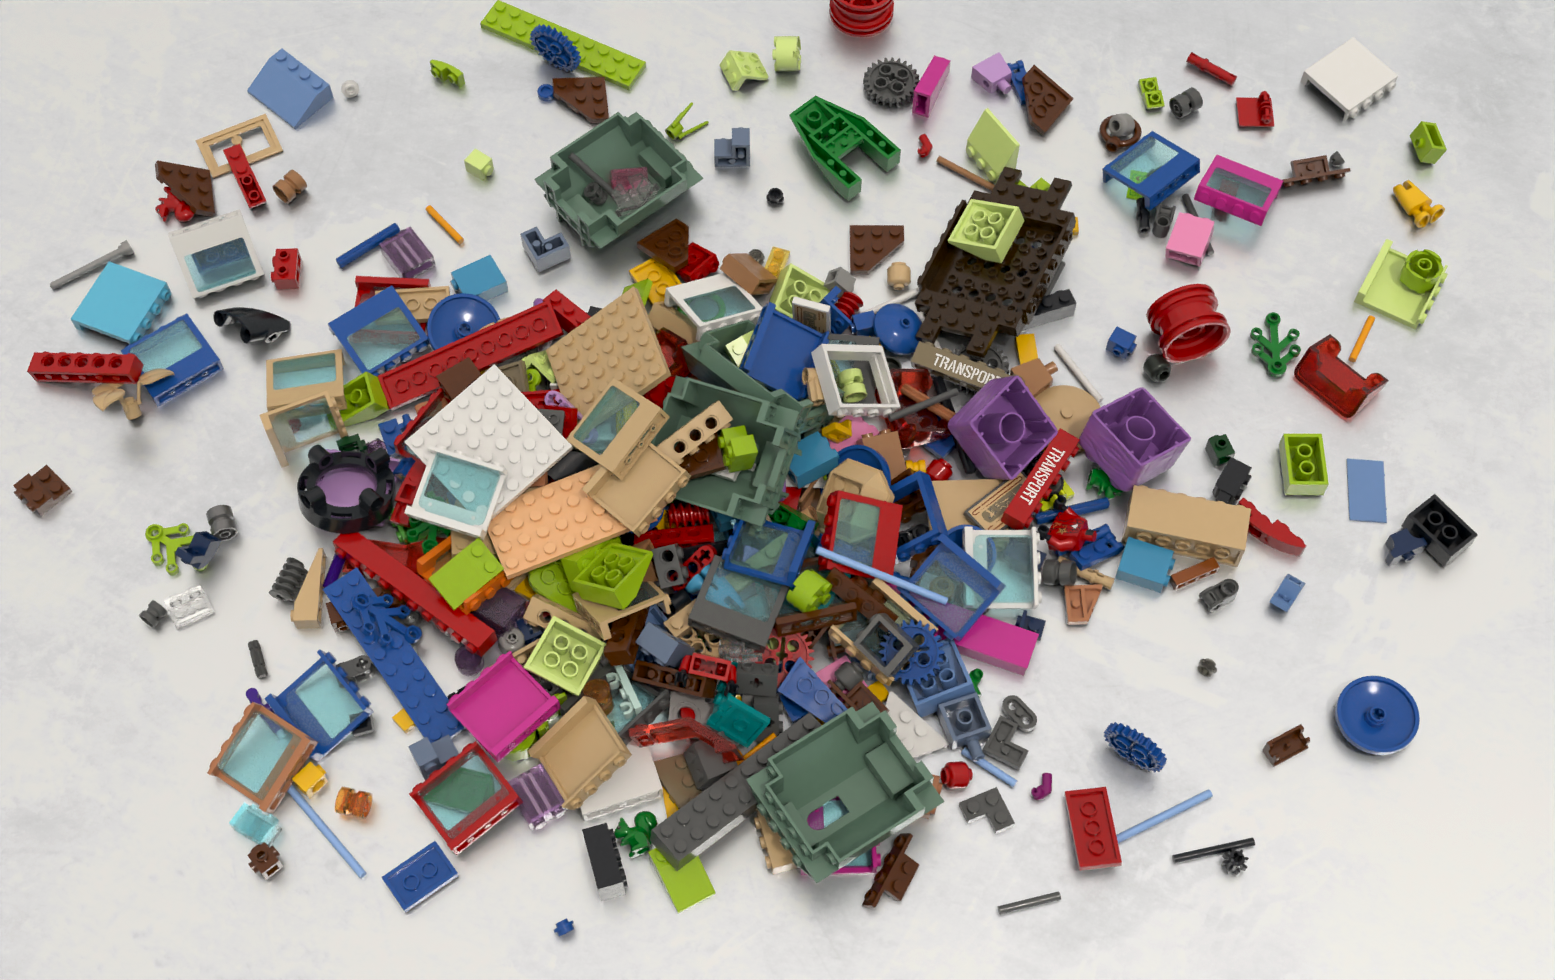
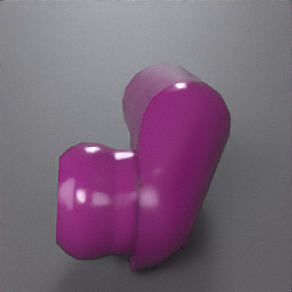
M1043 773L1042 784L1037 788H1032L1031 795L1036 800H1042L1051 794V773Z

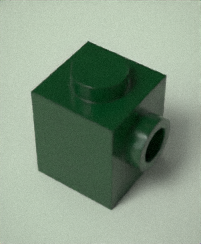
M1226 434L1221 436L1214 435L1208 439L1205 450L1214 468L1227 464L1231 457L1234 458L1235 451Z

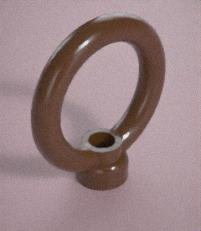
M1112 116L1105 118L1100 125L1099 131L1102 139L1106 142L1105 148L1112 153H1116L1119 148L1134 145L1139 141L1142 134L1141 127L1135 119V133L1128 140H1120L1117 136L1110 137L1106 129Z

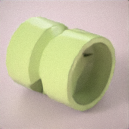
M846 369L838 374L839 385L842 388L841 390L845 392L843 395L844 402L854 403L867 397L860 369Z

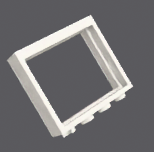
M821 344L811 352L829 416H883L886 418L889 414L901 408L881 345ZM830 360L869 361L882 404H842Z

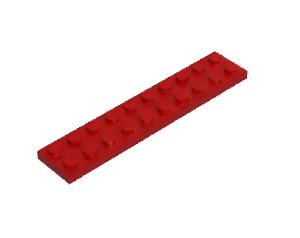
M547 300L380 374L378 379L389 408L393 411L438 391L441 387L436 376L468 357L479 372L492 367L494 364L497 365L560 337L564 333L551 301Z

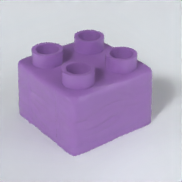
M1019 376L991 379L948 422V429L981 474L987 479H1014L1058 433L1054 423L1046 415Z
M1140 387L1094 410L1079 437V444L1085 450L1086 457L1099 465L1108 475L1111 484L1116 489L1128 492L1133 489L1134 485L1139 486L1169 470L1190 442L1191 437L1145 388Z

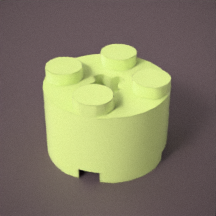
M774 36V47L776 49H773L772 57L773 60H776L774 64L775 72L799 71L801 68L800 37Z

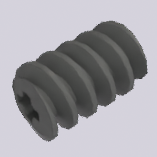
M289 557L286 559L287 563L283 565V570L279 572V577L275 580L276 583L272 585V590L269 591L272 597L281 601L294 600L290 594H297L294 587L300 588L301 586L297 580L304 581L305 579L300 574L308 573L302 562Z

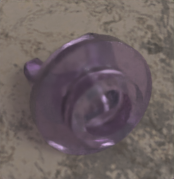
M379 438L366 443L368 454L380 447L386 450L385 443Z

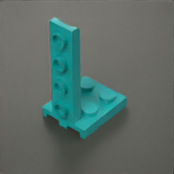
M735 649L731 655H726V659L731 661V664L736 667L737 671V665L741 660L742 654ZM720 680L716 687L718 692L713 700V713L707 718L706 725L718 732L724 731L725 736L748 748L770 724L771 718L733 697L731 693H728L727 697L724 696L727 683Z

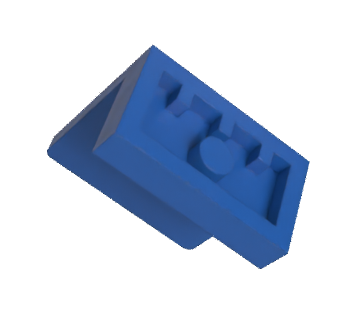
M837 286L820 302L830 306L831 334H842L852 323L834 305L839 299L837 295L842 291Z

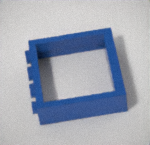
M920 470L891 485L890 489L895 496L893 503L920 489L932 530L898 547L895 565L908 561L911 556L923 553L933 545L940 544L937 538L941 533L949 537L930 475ZM870 537L866 541L873 557L875 537Z

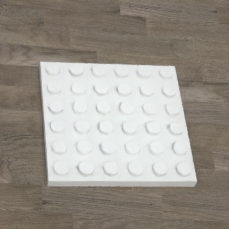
M495 364L405 441V444L426 466L431 455L428 446L435 447L436 444L447 447V451L453 453L455 450L466 453V457L473 458V456H478L485 459L484 462L492 464V462H497L504 465L503 468L508 474L492 519L573 449L572 445ZM439 456L432 473L466 510L485 514L499 474Z

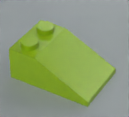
M366 371L344 385L347 409L339 410L345 427L374 419L389 410L379 379L373 374ZM326 412L330 429L336 427L332 413Z
M477 538L428 578V580L450 607L455 610L463 604L464 600L499 575L504 568L480 538Z
M657 848L648 852L649 860L678 914L716 894L699 856L676 871Z

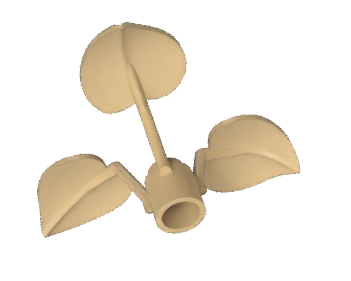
M162 368L153 369L142 374L137 382V400L134 397L124 399L125 391L118 389L124 384L102 383L92 389V394L95 395L93 402L96 407L104 411L111 403L119 400L128 420L138 418L142 415L139 407L142 404L141 385H147L175 374L170 370Z

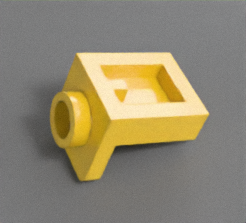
M847 419L841 423H831L822 428V436L836 443L852 437L851 420Z

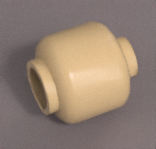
M904 262L892 263L887 269L888 285L894 287V290H904L911 283L910 267Z

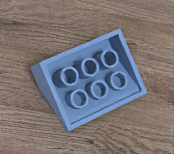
M280 49L268 59L247 90L250 95L294 129L298 128L334 98L330 84L284 49Z

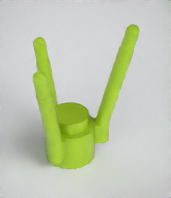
M692 102L665 129L666 134L672 140L676 138L681 140L684 136L709 123L705 121L682 132L684 128L679 122L693 106Z

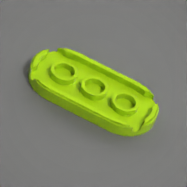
M560 560L528 572V582L535 593L577 612L572 596L576 592L571 590Z

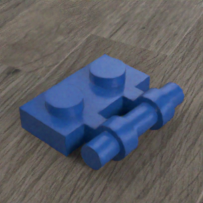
M409 414L402 416L403 423L398 424L396 418L378 424L389 457L400 456L395 451L394 441L399 434H402L401 432L406 430L408 422L412 420Z

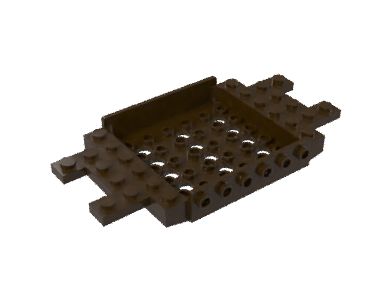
M1005 167L991 194L974 190L969 201L975 199L1017 206L1024 218V223L1002 263L984 260L948 243L950 235L968 205L966 200H961L960 204L955 208L952 219L948 221L945 232L941 234L940 242L933 249L932 257L927 261L924 272L917 280L920 293L915 301L917 312L927 314L916 334L917 341H927L934 344L941 330L972 338L966 348L967 354L985 358L997 332L1015 337L1020 335L1025 325H1029L1073 239L1072 231L1076 223L1075 215L1073 212L1060 210L1072 187L1071 181L1054 177L1048 191L1017 185L1022 177V171ZM1019 238L1025 239V242L1020 245L1015 243ZM1035 242L1042 243L1041 247L1037 249L1032 248V244ZM970 259H977L976 263L972 265L967 264ZM991 262L994 264V266L989 269L984 268V265L986 263ZM1005 266L1011 268L1010 271L1006 273H1002L1000 271ZM1019 271H1027V275L1023 277L1017 276ZM955 287L963 288L961 292H952ZM972 291L979 292V295L974 298L969 296ZM989 295L996 296L995 300L991 302L986 301V297ZM1006 299L1013 301L1008 306H1004L1002 303Z

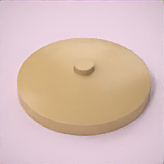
M1053 386L1035 397L1057 430L1061 428L1078 439L1092 412L1101 408L1092 395L1074 386ZM1078 443L1077 447L1080 448L1078 453L1084 452L1085 450Z

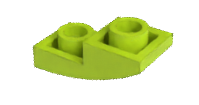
M430 61V71L435 78H439L443 82L449 79L452 84L455 83L460 88L465 85L463 72L442 61Z
M1157 78L1139 79V89L1146 108L1164 107L1162 91L1159 90Z

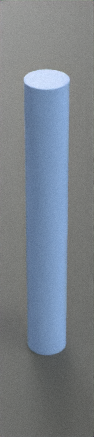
M965 747L961 754L973 761L969 749ZM985 759L974 762L1011 787H1014L1017 783L1016 779Z

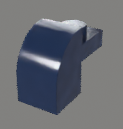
M207 531L195 532L190 545L178 547L175 555L180 557L183 563L201 569L215 556L222 540Z

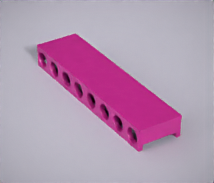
M891 583L887 584L897 594L901 593L898 589H896V585H893ZM910 591V594L956 633L974 614V611L950 603L944 605ZM912 601L908 602L912 607L915 606ZM926 613L923 614L927 620L930 618ZM982 615L960 642L955 638L954 642L961 655L1024 676L1039 634ZM939 625L934 637L940 635L942 638L939 641L948 638L943 634L945 630Z

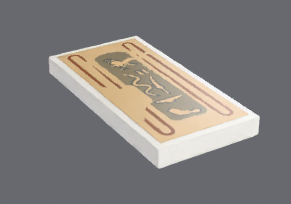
M799 297L793 298L792 314L794 320L820 333H825L826 331L831 333L829 305Z

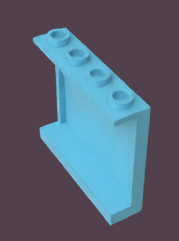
M109 261L71 317V321L78 330L83 331L86 327L130 345L142 339L145 332L150 329L154 318L161 312L163 304L170 298L171 291L165 281Z

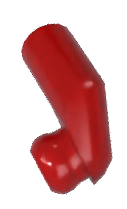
M922 134L918 138L922 146L920 149L918 148L917 152L920 157H927L933 146L927 135Z

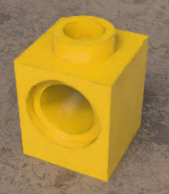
M311 761L292 778L294 784L309 799L328 782L325 777L326 771L319 764L315 766Z

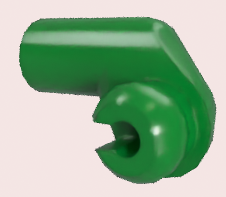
M976 668L969 673L975 692L980 697L982 694L978 684L983 677V672L981 669Z

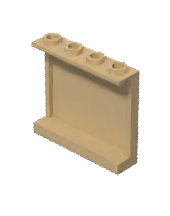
M650 442L622 480L601 466L582 490L639 537L648 531L651 522L662 514L663 508L675 499L676 493L688 484L691 475Z
M1003 480L932 481L947 531L959 525H973L963 515L964 511L996 488ZM928 516V527L929 531H931L932 526ZM1009 538L993 539L996 552L1006 549Z
M583 696L528 750L531 757L540 760L565 800L561 805L562 808L571 810L580 808L583 802L590 795L596 793L598 787L609 780L612 774L618 768L624 766L627 759L632 756L596 699Z

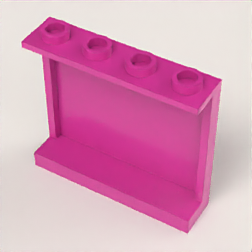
M511 651L500 655L495 664L485 668L475 681L472 680L467 683L464 690L459 694L453 695L446 704L449 712L497 762L501 761L561 708L559 700L554 695L551 696L515 660Z

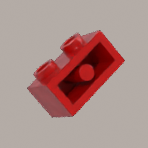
M298 248L276 249L275 256L272 257L274 271L271 272V281L275 283L277 290L299 289L302 258Z

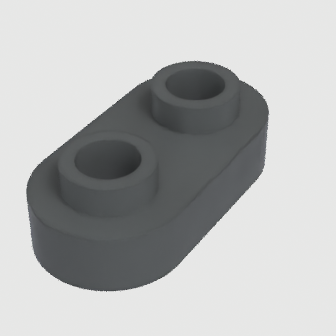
M1010 695L1003 700L1002 711L1011 721L1019 724L1018 728L1020 730L1029 732L1035 728L1037 716L1018 696ZM1012 705V706H1014L1016 709L1011 710V709H1009V706ZM1023 720H1028L1029 724H1024Z

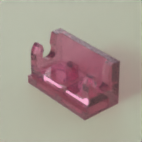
M647 167L613 169L609 171L611 187L615 191L647 188Z

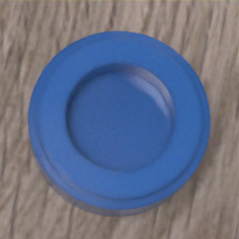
M543 84L538 88L537 93L540 100L547 102L554 98L552 85Z

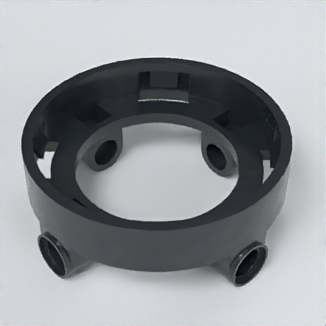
M315 445L309 450L308 458L310 464L303 470L298 479L297 492L300 510L312 525L333 533H357L375 527L390 515L396 502L394 475L389 468L390 457L384 448L380 447L370 454L357 451H341L330 454L321 445ZM338 468H360L369 472L377 482L376 491L372 488L364 489L359 496V505L351 507H338L326 503L325 493L317 486V482L325 473ZM386 483H387V484L389 485V487H390V490L388 491V494H385V493H386ZM332 516H337V517H351V518H348V519H340V518H332Z

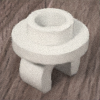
M347 80L342 83L341 90L346 97L351 98L358 94L359 86L354 80Z

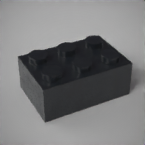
M1436 494L1432 495L1407 515L1401 525L1404 529L1407 528L1412 536L1416 538L1424 537L1427 542L1425 549L1444 567L1471 546L1478 536Z
M607 823L582 829L600 900L605 901L626 895L624 888L628 887L624 868H621L623 866L613 828L608 829Z

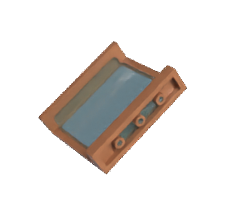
M252 702L245 708L244 716L240 722L233 727V733L230 738L222 744L221 752L217 758L212 760L207 773L219 777L260 805L259 809L273 814L292 785V778L302 769L318 742L263 705Z

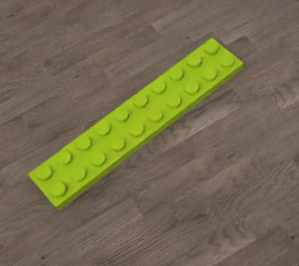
M500 0L496 1L480 23L481 28L534 50L535 46L531 44L530 34L536 26L544 24L546 27L549 25L552 29L556 28L557 32L561 31L563 36H568V41H573L572 45L576 46V50L580 52L581 62L577 69L596 77H605V81L627 90L632 88L646 67V62Z

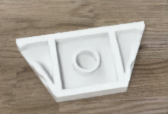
M892 691L889 692L885 705L890 710L888 715L897 726L896 735L914 759L949 746L950 743Z

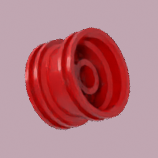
M830 0V19L840 31L847 35L870 37L879 34L890 25L893 19L894 1Z
M1190 284L1176 288L1158 298L1149 307L1146 314L1147 321L1150 324L1151 330L1155 334L1161 335L1158 346L1163 358L1168 362L1181 363L1204 357L1220 348L1229 338L1231 333L1230 326L1223 314L1215 312L1218 307V300L1210 286L1206 284Z

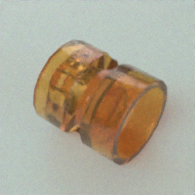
M603 679L589 681L584 687V696L596 699L607 716L614 708L608 682Z
M341 787L335 802V812L343 815L351 813L356 818L366 819L372 805V793L358 791L356 793V790L353 788Z

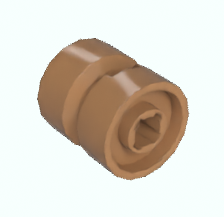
M290 170L283 176L284 180L280 179L272 186L275 194L287 204L296 198V193L300 194L307 188L305 180L294 170Z

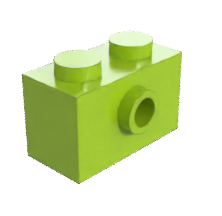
M1421 121L1409 135L1420 162L1435 164L1447 151L1436 123Z

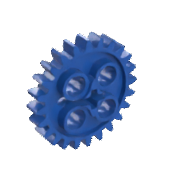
M539 24L533 29L530 34L531 44L535 46L534 50L539 51L538 55L544 57L543 60L549 61L550 65L554 64V67H559L560 70L564 69L566 72L569 70L572 72L578 67L581 62L580 52L576 50V46L572 45L573 41H568V36H563L561 31L557 32L556 28L552 29L549 25L546 27L544 24L542 26Z
M911 619L910 625H907L905 620H903L901 628L913 640L918 635L924 636L925 641L919 645L918 650L925 647L930 649L915 652L914 657L908 660L910 662L909 668L900 670L895 675L894 681L897 682L902 678V685H905L907 680H909L910 685L913 686L914 681L917 680L918 684L921 685V679L923 678L929 682L928 675L936 677L933 672L934 669L941 670L937 664L944 663L940 656L945 655V651L940 650V648L945 645L944 643H938L942 637L940 635L934 637L936 629L934 628L929 631L930 625L928 623L922 627L921 620H919L917 625H915L913 619ZM891 632L890 636L883 635L887 640L886 642H880L884 650H880L879 653L884 655L881 660L886 662V665L900 651L895 649V643L899 639ZM923 655L930 657L926 665L919 663V659Z
M1114 722V724L1110 723L1104 731L1105 741L1109 743L1110 747L1114 748L1113 751L1117 752L1120 757L1126 758L1128 762H1133L1134 766L1139 765L1141 769L1145 768L1148 772L1152 770L1155 773L1156 771L1160 772L1166 764L1167 758L1161 752L1162 749L1156 747L1157 744L1153 743L1151 738L1145 737L1144 733H1138L1135 728L1132 730L1128 725L1125 727L1122 723L1117 724Z

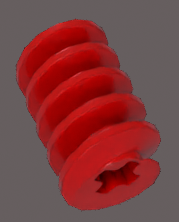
M844 292L834 305L851 320L852 315H855V312L860 310L859 307L863 306V301L852 292Z
M687 502L685 508L682 503H678L677 509L673 503L670 504L668 509L669 528L672 527V523H675L676 527L679 528L680 522L683 523L684 527H687L689 521L692 526H695L696 521L703 525L704 520L709 525L708 509L697 505L691 507L690 503Z

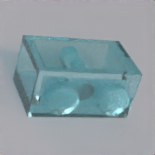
M243 803L229 822L236 832L256 844L265 842L268 847L272 845L282 831L278 824L279 820L271 814L268 816L264 815L262 810L254 804L249 806Z

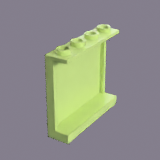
M1386 239L1354 302L1416 330L1419 323L1423 325L1428 315L1424 312L1426 310L1430 311L1434 300L1431 299L1433 296L1437 297L1441 289L1438 285L1439 283H1444L1448 275L1445 273L1448 266L1445 265L1434 288L1419 294L1400 281L1401 270L1408 256L1391 249L1393 241Z

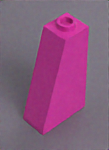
M934 55L914 90L912 113L929 118L948 76L951 60Z

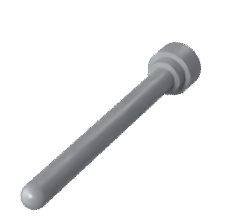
M126 240L120 243L121 245L118 246V249L51 282L50 287L56 289L121 255L129 256L134 252Z

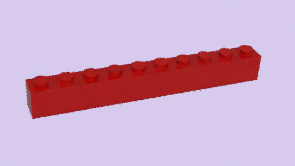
M359 532L340 534L333 541L336 549L335 553L341 559L346 558L352 567L360 568L370 580L375 579L382 589L390 590L397 600L400 601L402 599L412 611H419L426 621L434 622L441 632L444 633L446 631L456 643L459 644L461 642L471 654L476 653L482 657L497 642L495 630L471 613L466 615L459 608L453 610L434 586Z

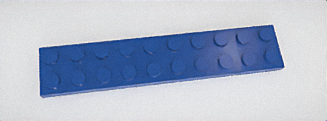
M356 567L323 589L324 593L423 737H428L430 743H433L448 734L452 739L465 730L462 724L449 712L446 705L449 699L413 647L405 640L403 634L386 624L388 632L392 636V641L388 646L380 645L378 642L380 637L375 617L370 613L369 617L375 625V630L371 635L362 633L361 627L363 622L359 611L352 607L351 598L359 592H364L370 597H377V595ZM373 605L378 609H386L381 605Z

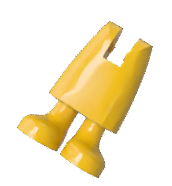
M1410 180L1405 181L1403 186L1398 184L1393 187L1397 200L1406 213L1415 218L1414 224L1418 228L1425 227L1428 222H1435L1445 211V208L1440 204L1431 207L1432 200Z

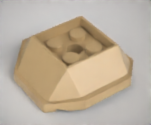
M849 458L829 473L816 507L819 531L823 533L825 531L824 518L828 511L827 498L831 492L840 490L893 503L895 496L889 488L883 471ZM841 499L835 538L855 545L870 537H875L879 508Z

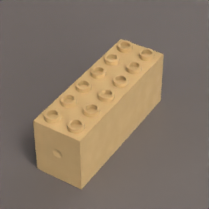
M1134 485L1128 501L1121 543L1126 544L1128 537L1172 550L1175 555L1200 560H1208L1214 557L1219 564L1238 567L1246 548L1251 509L1243 505H1230L1223 501H1211L1203 497L1187 496L1184 493L1176 494L1167 492L1164 489L1156 490L1144 485Z

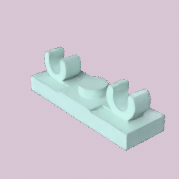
M614 666L616 673L611 672L606 675L607 681L610 682V688L614 690L621 685L622 688L619 689L623 701L627 700V702L621 703L620 709L621 711L628 710L623 712L624 718L630 719L634 714L636 717L643 711L642 706L623 666Z

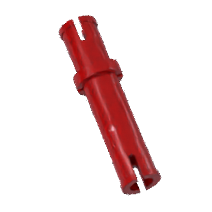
M1193 52L1187 58L1186 62L1199 68V71L1209 73L1230 86L1237 79L1236 75L1229 73L1209 62V59L1201 58Z

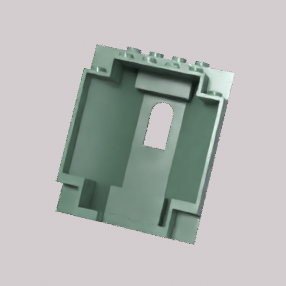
M617 112L550 156L551 168L534 180L545 191L544 197L549 206L556 210V218L559 223L566 220L580 235L581 246L588 245V247L597 246L598 248H603L704 178L693 168L690 161L675 149L674 145L664 138L660 131L653 127L649 120H645L637 112L629 117H623ZM573 152L618 193L638 179L649 180L651 187L627 204L624 202L620 205L608 194L605 203L597 206L584 195L586 186L595 181L573 163L568 156Z
M750 320L706 331L702 334L699 342L681 347L689 372L702 382L799 411V419L796 426L800 428V434L804 437L819 431L821 426L823 428L826 427L834 418V416H829L826 403L820 406H813L814 403L808 397L798 402L783 389L776 391L769 388L766 389L731 362L724 347L754 330L756 325ZM833 372L834 378H835V380H836V378H837L838 375H836V374ZM837 387L840 398L842 399L845 392L841 390L839 387Z
M676 376L671 393L668 392L667 397L663 401L662 410L670 418L651 441L654 446L660 444L715 401L719 400L733 418L729 422L731 426L728 428L745 425L747 435L753 434L758 454L754 462L756 464L755 470L753 472L742 470L735 482L708 474L689 480L688 484L676 493L675 499L762 526L766 522L767 515H772L780 506L778 502L781 498L788 497L789 494L783 492L782 489L794 454L802 456V450L798 449V442L801 441L800 428L796 426L799 419V411L695 379ZM679 441L674 444V450Z
M873 702L858 711L851 707L768 758L767 767L746 779L758 803L756 805L758 811L764 816L773 833L777 832L779 834L783 848L786 851L790 850L793 855L792 862L816 883L945 802L932 785L933 775L922 760L916 763L896 735V724L886 710L880 713ZM838 796L849 813L824 829H812L807 822L808 816Z

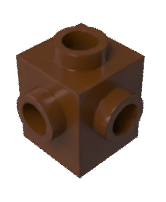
M265 842L253 847L247 855L251 860L248 864L255 874L260 872L266 880L283 868V865L277 858L280 856L273 845L268 847Z

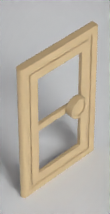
M266 114L196 140L213 178L229 173L232 170L229 163L218 167L209 146L232 138L231 142L233 145H241L243 141L238 135L255 128H262L270 147L246 156L249 164L283 152Z

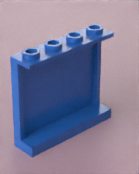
M768 302L762 308L739 369L760 385L773 391L783 389L800 402L808 397L807 386L802 382V371L805 367L815 368L811 352L821 344L829 343V339H827L829 331L822 334L776 311V304Z

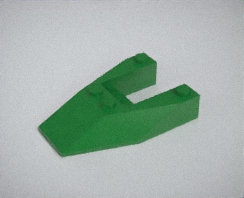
M816 95L789 114L812 159L834 189L847 201L861 192L862 179L840 159L857 146L886 172L900 163L901 149L868 120Z

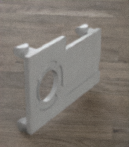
M671 691L667 729L669 741L677 742L678 737L704 739L718 733L717 730L706 725L707 718L713 713L714 704L706 703L703 697ZM685 707L692 709L695 713V720L689 724L679 721L677 713L680 709ZM726 736L728 742H730V748L738 749L739 743Z

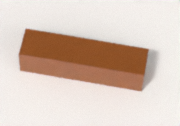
M1212 557L1172 574L1169 582L1174 590H1177L1217 573L1220 566L1215 558Z

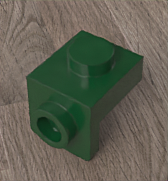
M359 434L345 436L336 441L339 451L360 450V452L365 453L368 450L365 440H360Z

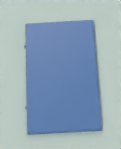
M1347 458L1349 520L1387 523L1384 461Z

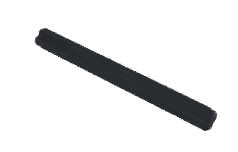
M934 377L932 382L937 395L947 392L943 377ZM951 399L940 402L941 405L955 413ZM952 435L965 473L967 475L975 474V464Z

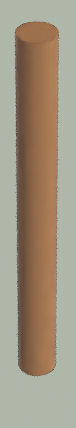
M941 156L937 158V163L990 191L993 190L994 184Z

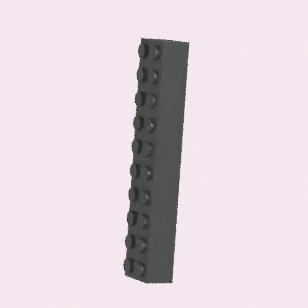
M809 712L653 828L650 836L652 844L676 871L680 870L756 812V805L758 803L746 779L767 767L768 758L822 725Z

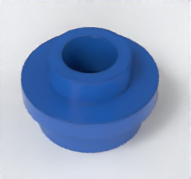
M566 918L556 923L557 928L554 929V933L557 932L560 937L574 930L573 920L569 922Z

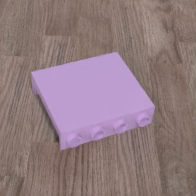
M326 449L330 454L335 452H341L336 449ZM390 457L389 468L393 472L399 464V459ZM346 467L325 473L317 482V486L325 493L326 503L338 507H351L359 505V496L364 489L372 488L376 491L377 482L369 472L363 469ZM394 476L396 488L399 479ZM386 483V493H385V494H388V491L390 490V487H389V485ZM332 516V518H340V519H348V518H351V517H337V516ZM385 520L382 521L380 524H378V525H376V526H382V527H383V526H384V523H385Z

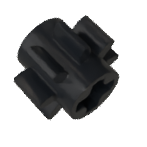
M1231 848L1230 854L1226 852L1223 854L1222 857L1226 860L1222 862L1221 866L1226 867L1227 874L1235 872L1236 876H1238L1240 869L1242 871L1247 869V866L1243 863H1246L1249 858L1244 857L1242 854L1243 850L1235 851L1234 848Z

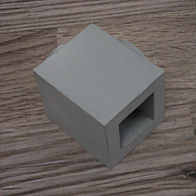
M838 267L828 272L824 287L831 291L837 286L842 290L837 295L840 298L844 292H853L856 278L842 267Z

